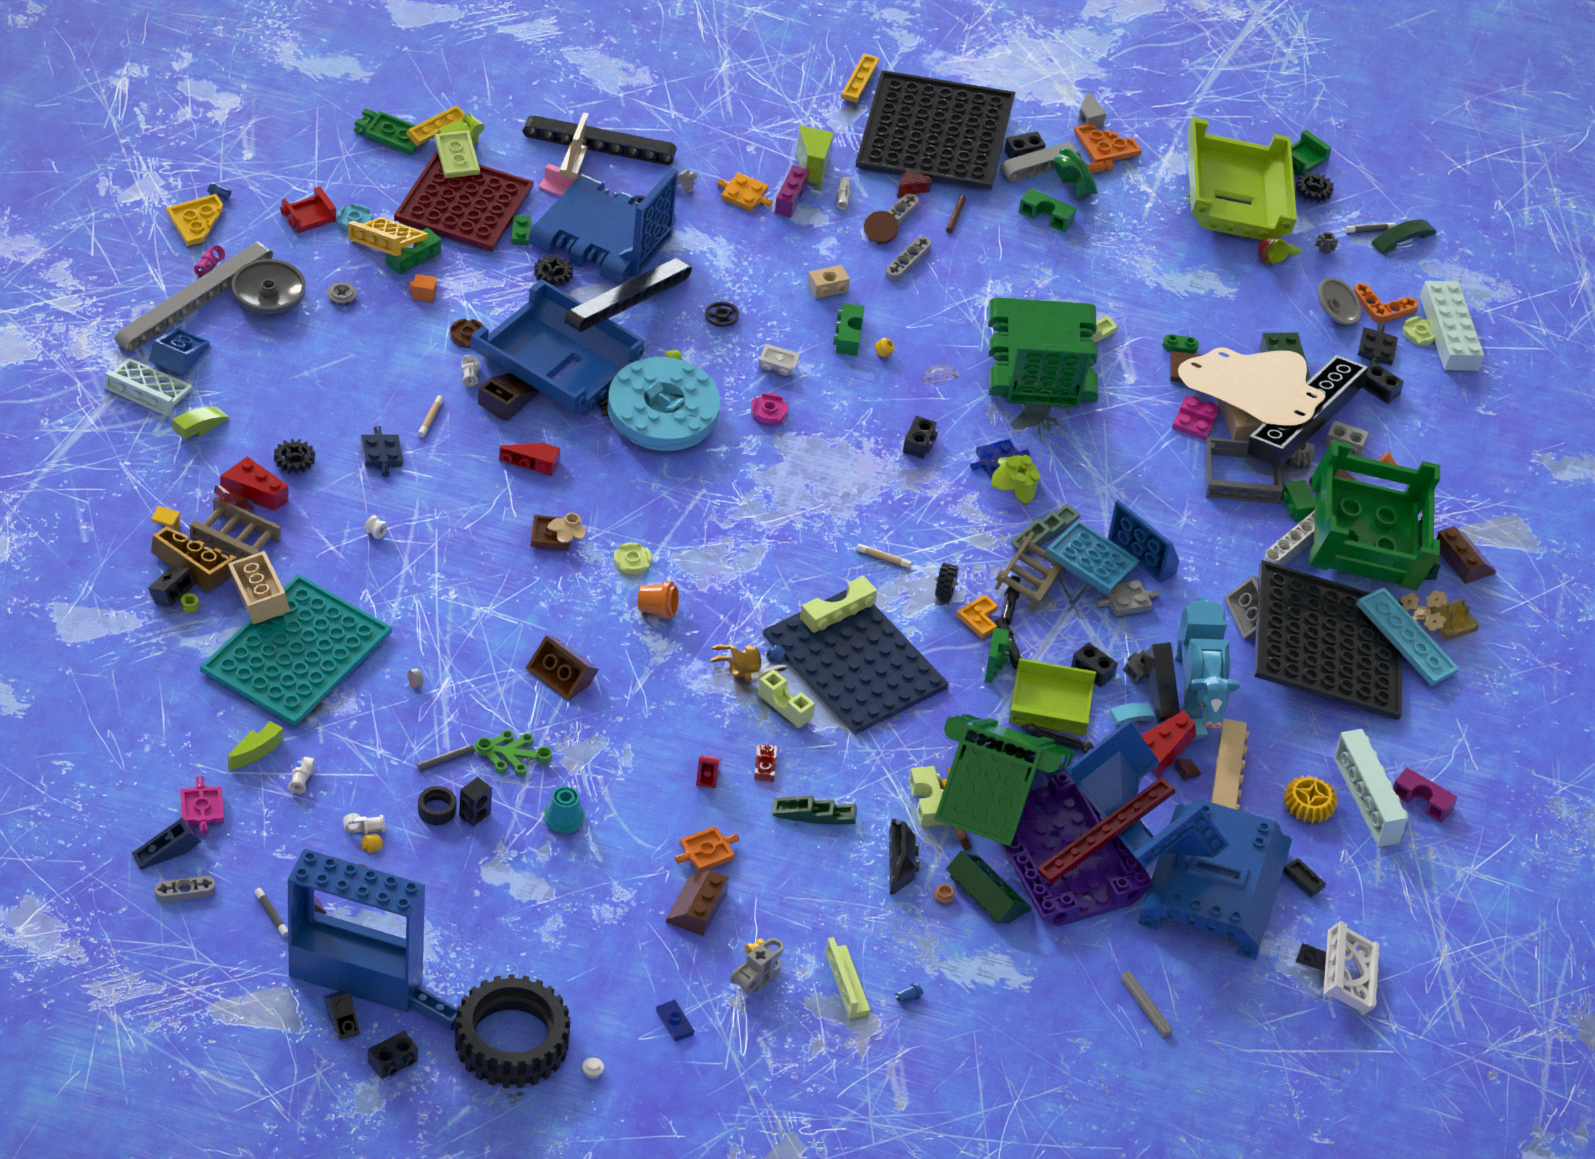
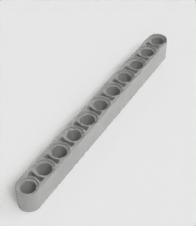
M260 242L253 243L119 330L115 335V342L128 352H133L231 288L233 276L242 266L256 260L272 259L273 251Z

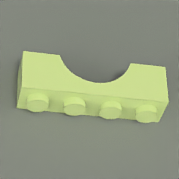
M863 575L848 583L846 598L841 601L826 602L816 598L801 606L800 619L813 633L823 630L827 626L840 622L842 619L854 615L866 607H871L876 602L877 589Z

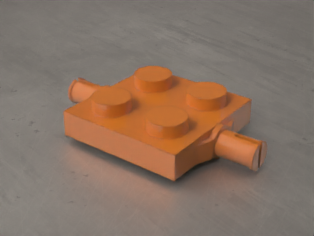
M714 826L682 838L679 845L684 853L675 856V862L680 864L689 861L698 873L730 862L735 858L730 844L739 842V836L735 833L725 837Z

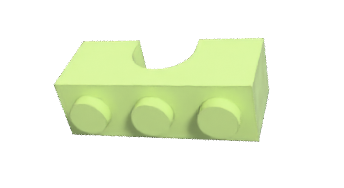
M773 669L760 678L758 695L796 727L801 728L813 719L815 703L802 692L793 697L787 689V680Z
M934 766L911 768L909 784L912 795L927 797L919 799L917 814L921 827L945 824L934 820L943 793V789H940V775L936 774Z

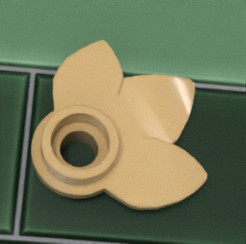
M568 513L564 518H555L547 527L548 530L557 532V540L560 543H568L574 537L583 539L586 533L585 528L582 526V520L576 513Z

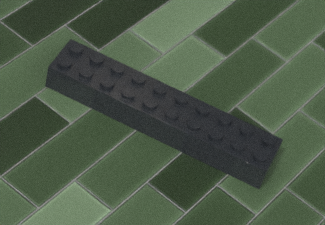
M1335 355L1306 382L1309 386L1325 394L1324 400L1315 407L1313 416L1308 421L1298 425L1285 426L1263 423L1250 435L1247 454L1268 462L1273 466L1280 467L1365 386L1368 367ZM1310 392L1306 393V395L1312 398H1317V395L1312 394ZM1298 410L1294 411V413L1300 416H1305V413Z

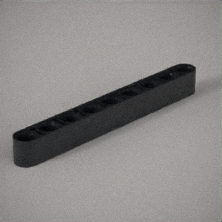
M530 115L526 119L522 132L528 138L570 146L579 124ZM586 126L582 142L583 146L588 147L587 150L662 165H671L677 151V147L671 142Z

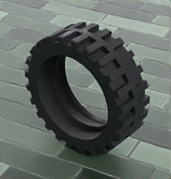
M508 974V978L501 979L500 975L495 976L494 981L488 982L486 979L481 982L479 988L472 987L469 991V997L464 995L461 1000V1006L457 1008L455 1023V1049L459 1051L458 1058L460 1062L466 1061L465 1069L469 1073L474 1070L477 1079L482 1080L486 1078L488 1079V1084L495 1086V1083H501L503 1088H509V1085H517V1088H524L525 1083L530 1082L533 1086L538 1084V1079L541 1077L544 1080L548 1079L551 1075V1070L557 1072L560 1068V1061L564 1062L569 1047L571 1022L570 1017H568L569 1009L567 1005L563 1006L561 995L555 996V989L551 986L545 988L541 980L537 979L536 982L529 980V976L523 975L522 979L515 978V974ZM519 1010L540 1019L548 1028L549 1035L541 1045L534 1049L511 1053L494 1049L484 1043L477 1035L476 1027L481 1020L495 1012Z

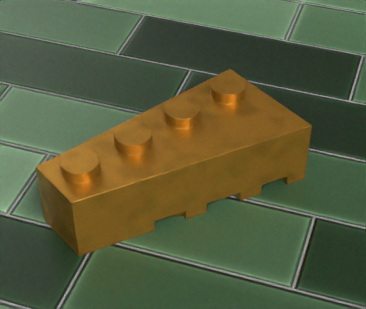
M169 527L163 528L152 537L151 553L171 567L175 565L190 568L196 584L207 592L231 577L228 563L236 561L237 557L223 555L222 551L217 548L213 550L207 548L201 541H191L187 535Z

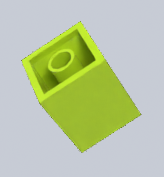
M800 125L796 151L800 167L809 170L808 182L822 185L831 159L834 132Z

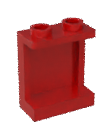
M321 186L314 188L313 197L289 204L286 198L282 199L280 212L283 217L287 218L290 227H293L297 234L336 221V207Z

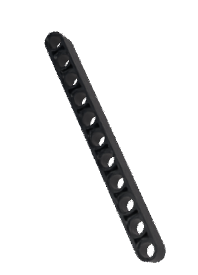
M675 258L569 310L564 318V323L579 332H583L685 281L690 276L692 267Z

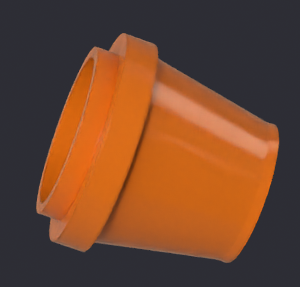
M673 581L640 586L637 599L639 611L660 616L664 620H671L678 610V587Z

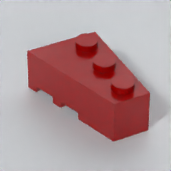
M248 456L220 475V492L226 493L228 491L236 494L237 498L243 499L244 497L253 500L254 504L274 511L288 502V485Z
M1184 710L1141 735L1161 762L1151 770L1158 779L1162 776V772L1167 766L1174 762L1175 757L1182 753L1196 737L1195 723Z

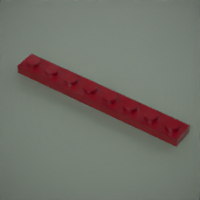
M1162 777L1039 866L1037 868L1038 873L1050 884H1053L1174 795L1175 788Z

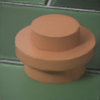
M941 884L936 888L934 896L941 903H950L954 900L955 892L950 885Z

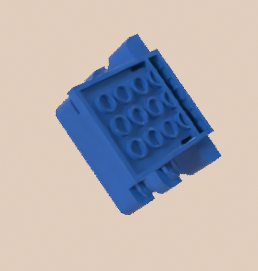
M671 168L641 203L635 202L634 196L623 191L620 194L614 192L610 196L609 190L604 189L605 184L603 182L581 174L532 227L529 243L548 252L555 246L561 248L563 245H566L565 250L570 252L569 261L579 266H582L586 260L592 262L594 259H597L596 264L601 266V276L619 284H622L630 274L637 277L672 238L676 218L674 212L678 170Z

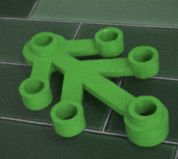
M505 730L501 735L493 739L487 737L478 739L474 746V750L478 755L487 756L495 765V771L499 774L507 771V763L500 760L496 754H502L515 768V775L519 777L526 775L527 766L516 757L536 759L542 765H546L552 760V750L546 746H541L536 751L518 749L521 746L529 747L533 744V735L530 733H525L522 737L513 741V732ZM502 742L507 744L505 746H498Z

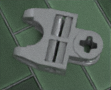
M770 938L760 944L747 955V961L733 972L730 982L740 986L745 994H750L754 989L759 991L780 972L781 961L778 958L783 953V943L776 938ZM774 944L779 946V949L772 951L768 947Z

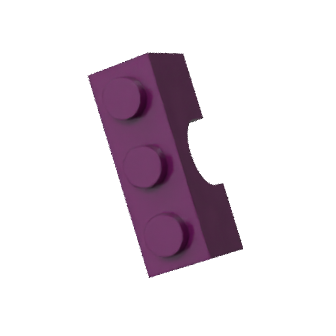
M792 165L776 197V214L792 217L797 207L798 196H802L807 187L808 169Z
M1407 767L1393 785L1395 794L1406 803H1409L1415 797L1425 799L1428 802L1425 814L1441 823L1452 812L1457 800L1456 795Z

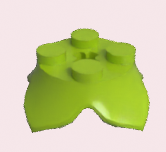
M1028 455L1000 458L998 460L1000 467L992 475L991 486L1002 491L1014 490L1017 499L1027 505L1034 498L1037 485H1039L1040 473Z

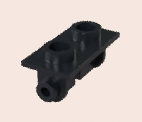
M1302 943L1296 961L1325 972L1326 951Z

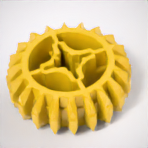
M1302 775L1299 779L1294 778L1292 782H1289L1284 792V804H1286V810H1290V815H1296V820L1299 818L1303 819L1304 822L1308 820L1311 824L1314 821L1318 823L1322 820L1327 821L1329 817H1332L1337 807L1338 798L1335 794V789L1331 788V783L1326 784L1325 779L1319 780L1317 776L1311 778L1310 775L1307 778Z

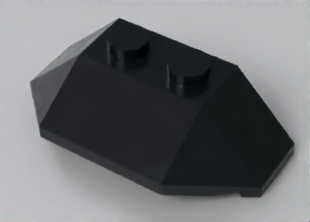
M892 818L889 829L890 895H894L912 882L915 872H919V860H916V856H919V844H916V836L906 822Z

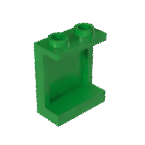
M1306 129L1302 132L1300 140L1291 145L1293 171L1300 176H1303L1304 173H1309L1329 160L1332 147Z

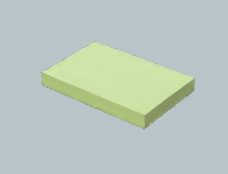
M469 130L435 134L434 139L445 178L480 174Z

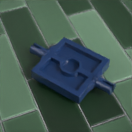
M375 426L373 428L375 435H361L360 438L365 467L381 468L382 476L385 477L386 474L387 477L390 475V467L403 466L398 434H382L381 426H378V428Z

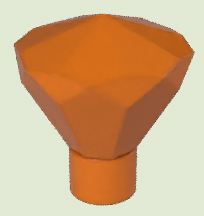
M1386 452L1380 457L1381 462L1399 465L1394 461L1390 452Z

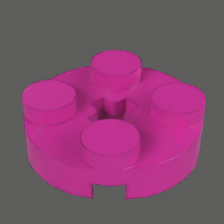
M763 393L758 398L756 396L751 404L753 419L756 422L780 425L787 416L788 403H785L782 400L783 397L775 393Z

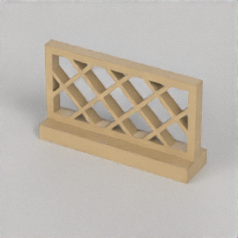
M583 112L572 143H570L560 168L559 176L575 180L578 176L588 148L582 145L588 113Z

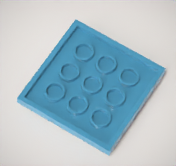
M1079 520L1074 522L1047 547L1044 553L1052 561L1058 562L1066 570L1073 572L1081 577L1083 581L1090 583L1100 592L1107 595L1140 562L1138 558Z

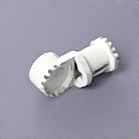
M472 355L464 356L461 364L462 373L464 374L462 384L469 388L470 386L475 387L479 383L477 377L478 359L474 358V356L472 357Z
M303 757L301 767L292 770V781L288 784V790L292 791V793L295 792L296 795L297 793L298 795L305 793V783L309 776L313 774L314 758Z
M351 813L343 818L344 829L348 833L364 832L366 835L368 832H385V825H383L385 824L383 823L385 821L384 815L367 818L366 816L361 817L359 814Z

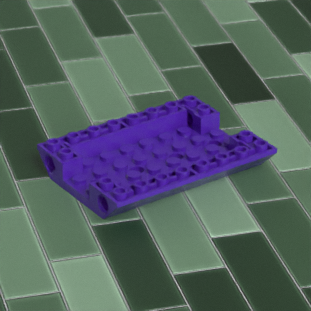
M1066 771L1049 775L1048 786L1029 791L1012 845L1008 846L1000 843L1042 920L1056 926H1063L1133 905L1154 886L1146 869L1132 855L1118 836L1075 867L1076 869L1070 870L1053 884H1050L1038 873L1037 868L1103 820V817ZM1033 806H1040L1042 809L1037 810ZM1055 835V836H1057L1059 839L1054 840V839L1050 838L1049 836ZM1088 895L1091 896L1093 899L1087 900L1083 898V896Z

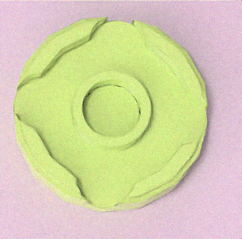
M1412 317L1406 320L1403 326V334L1406 339L1417 345H1429L1435 342V335H1432L1429 319L1425 318L1423 320L1421 317Z
M625 543L615 550L614 565L623 573L631 575L641 574L648 570L651 565V553L648 548L642 547L639 543Z

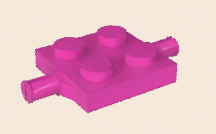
M197 776L195 787L180 789L182 818L190 825H199L201 835H203V828L205 835L208 834V824L224 823L221 786H205L204 777L201 776L200 782L199 776Z

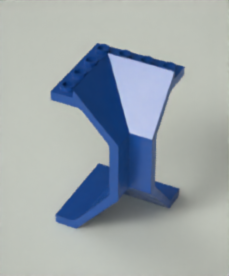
M1128 720L1094 748L1088 750L1080 759L1073 762L1066 769V772L1103 819H1105L1138 794L1142 777L1161 762L1131 721ZM1198 802L1155 837L1141 820H1138L1118 835L1120 840L1144 868L1163 853L1214 858L1229 846V843Z

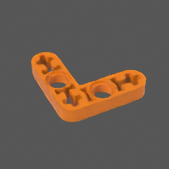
M1358 283L1354 287V292L1359 299L1360 305L1371 319L1377 323H1384L1412 315L1417 311L1418 301L1412 297L1383 304L1367 284ZM1367 301L1373 302L1375 304H1368ZM1391 309H1397L1398 312L1392 311Z

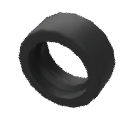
M432 786L420 794L418 798V814L423 821L432 825H443L455 817L457 800L454 793L448 788ZM432 800H441L448 803L449 807L443 811H433L428 809L425 804Z

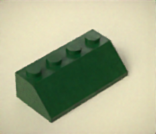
M960 851L946 868L951 874L950 878L954 882L960 883L964 887L963 891L971 897L974 896L978 900L976 902L977 905L984 910L987 909L991 913L990 917L997 923L1009 924L1032 908L979 855Z

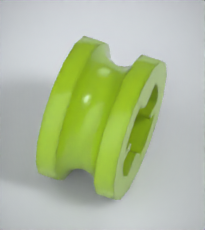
M190 593L183 595L181 598L182 610L186 613L197 611L199 608L198 597Z

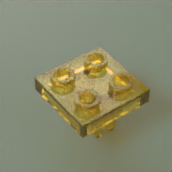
M1458 599L1443 604L1440 608H1430L1431 614L1440 613L1441 616L1446 618L1443 627L1438 629L1445 640L1478 631L1479 624L1469 612V605H1465V600Z

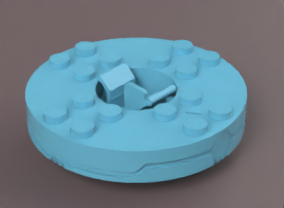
M669 357L645 358L624 367L611 382L608 396V414L612 424L620 434L625 435V438L631 439V442L645 448L661 451L689 448L707 438L714 430L718 421L720 407L718 389L713 380L692 363Z

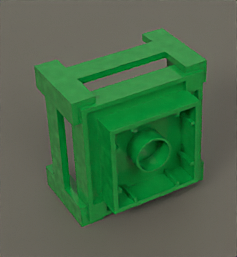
M1333 440L1312 475V491L1316 492L1314 544L1309 553V566L1323 570L1333 569L1399 584V587L1417 591L1440 556V540L1434 539L1435 488L1440 481V465L1422 461L1416 470L1348 454L1351 444ZM1339 469L1407 484V487L1403 492L1335 475ZM1422 510V547L1418 552V515Z

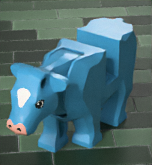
M1200 597L1198 601H1191L1182 613L1180 628L1177 633V643L1173 647L1175 661H1183L1185 672L1181 711L1184 710L1191 719L1200 718L1201 708L1204 726L1215 729L1222 727L1224 713L1229 701V692L1239 689L1240 682L1229 680L1231 661L1229 640H1223L1227 627L1225 610L1218 602H1208L1205 597Z

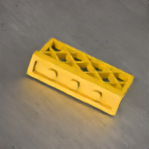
M383 217L363 224L355 221L348 223L349 240L393 256L401 255V248L428 239V233Z

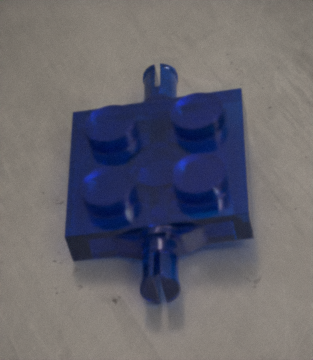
M1010 439L976 447L975 451L979 461L970 463V468L972 471L982 468L987 472L989 478L992 479L993 473L1000 467L998 465L1000 458L1012 457L1014 455L1030 456V452L1028 449L1017 451Z

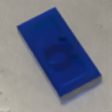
M676 1000L656 1006L657 1014L675 1042L694 1035V1029Z

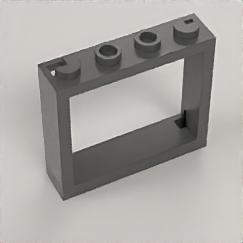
M1207 437L1204 448L1206 497L1279 504L1282 495L1281 466L1272 465L1273 485L1213 480L1211 455L1255 457L1247 454L1249 441Z

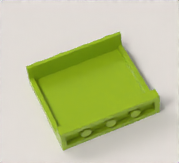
M1019 658L1008 723L1019 725L1034 723L1036 727L1086 736L1096 672Z

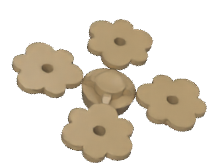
M1432 591L1426 597L1427 606L1418 607L1420 599L1414 593L1401 597L1399 602L1403 603V608L1406 611L1415 610L1414 616L1411 617L1416 622L1417 620L1421 622L1426 621L1424 625L1428 627L1429 631H1435L1443 627V624L1446 622L1445 616H1441L1440 613L1431 614L1430 608H1440L1443 604L1447 603L1448 599L1445 592Z

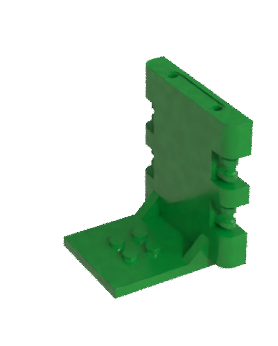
M995 297L989 301L988 327H993L994 331L997 332L989 339L988 356L996 360L988 374V395L1007 396V402L1069 407H1079L1080 401L1097 402L1098 375L1091 368L1097 362V345L1089 338L1096 333L1097 329L1095 305Z
M966 713L961 716H949L944 727L945 735L949 739L958 741L959 745L934 820L1011 846L1038 769L1051 773L1067 768L1074 762L1077 751L1054 744L1055 740L1047 737L1036 738L998 725L999 721L992 718L981 719Z

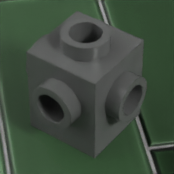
M1144 650L1139 654L1133 653L1127 659L1129 662L1123 668V671L1135 684L1143 677L1147 679L1142 655L1145 653Z

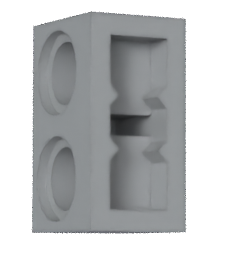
M1334 420L1328 433L1325 447L1329 448L1333 440L1351 444L1348 454L1361 456L1369 432Z

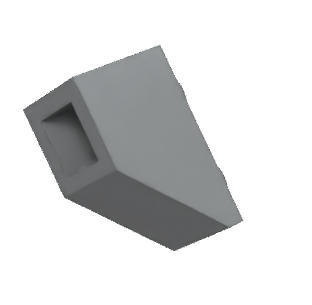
M1089 92L1086 94L1080 107L1078 121L1081 125L1092 124L1096 128L1103 127L1106 112L1099 105L1097 99Z

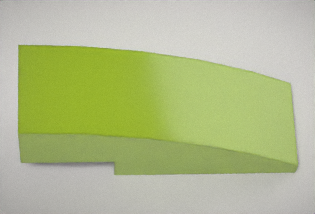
M202 407L172 419L173 431L184 440L194 434L200 437L227 421L229 417L218 407Z
M269 721L259 733L251 730L228 755V769L241 768L273 751L283 742V728Z

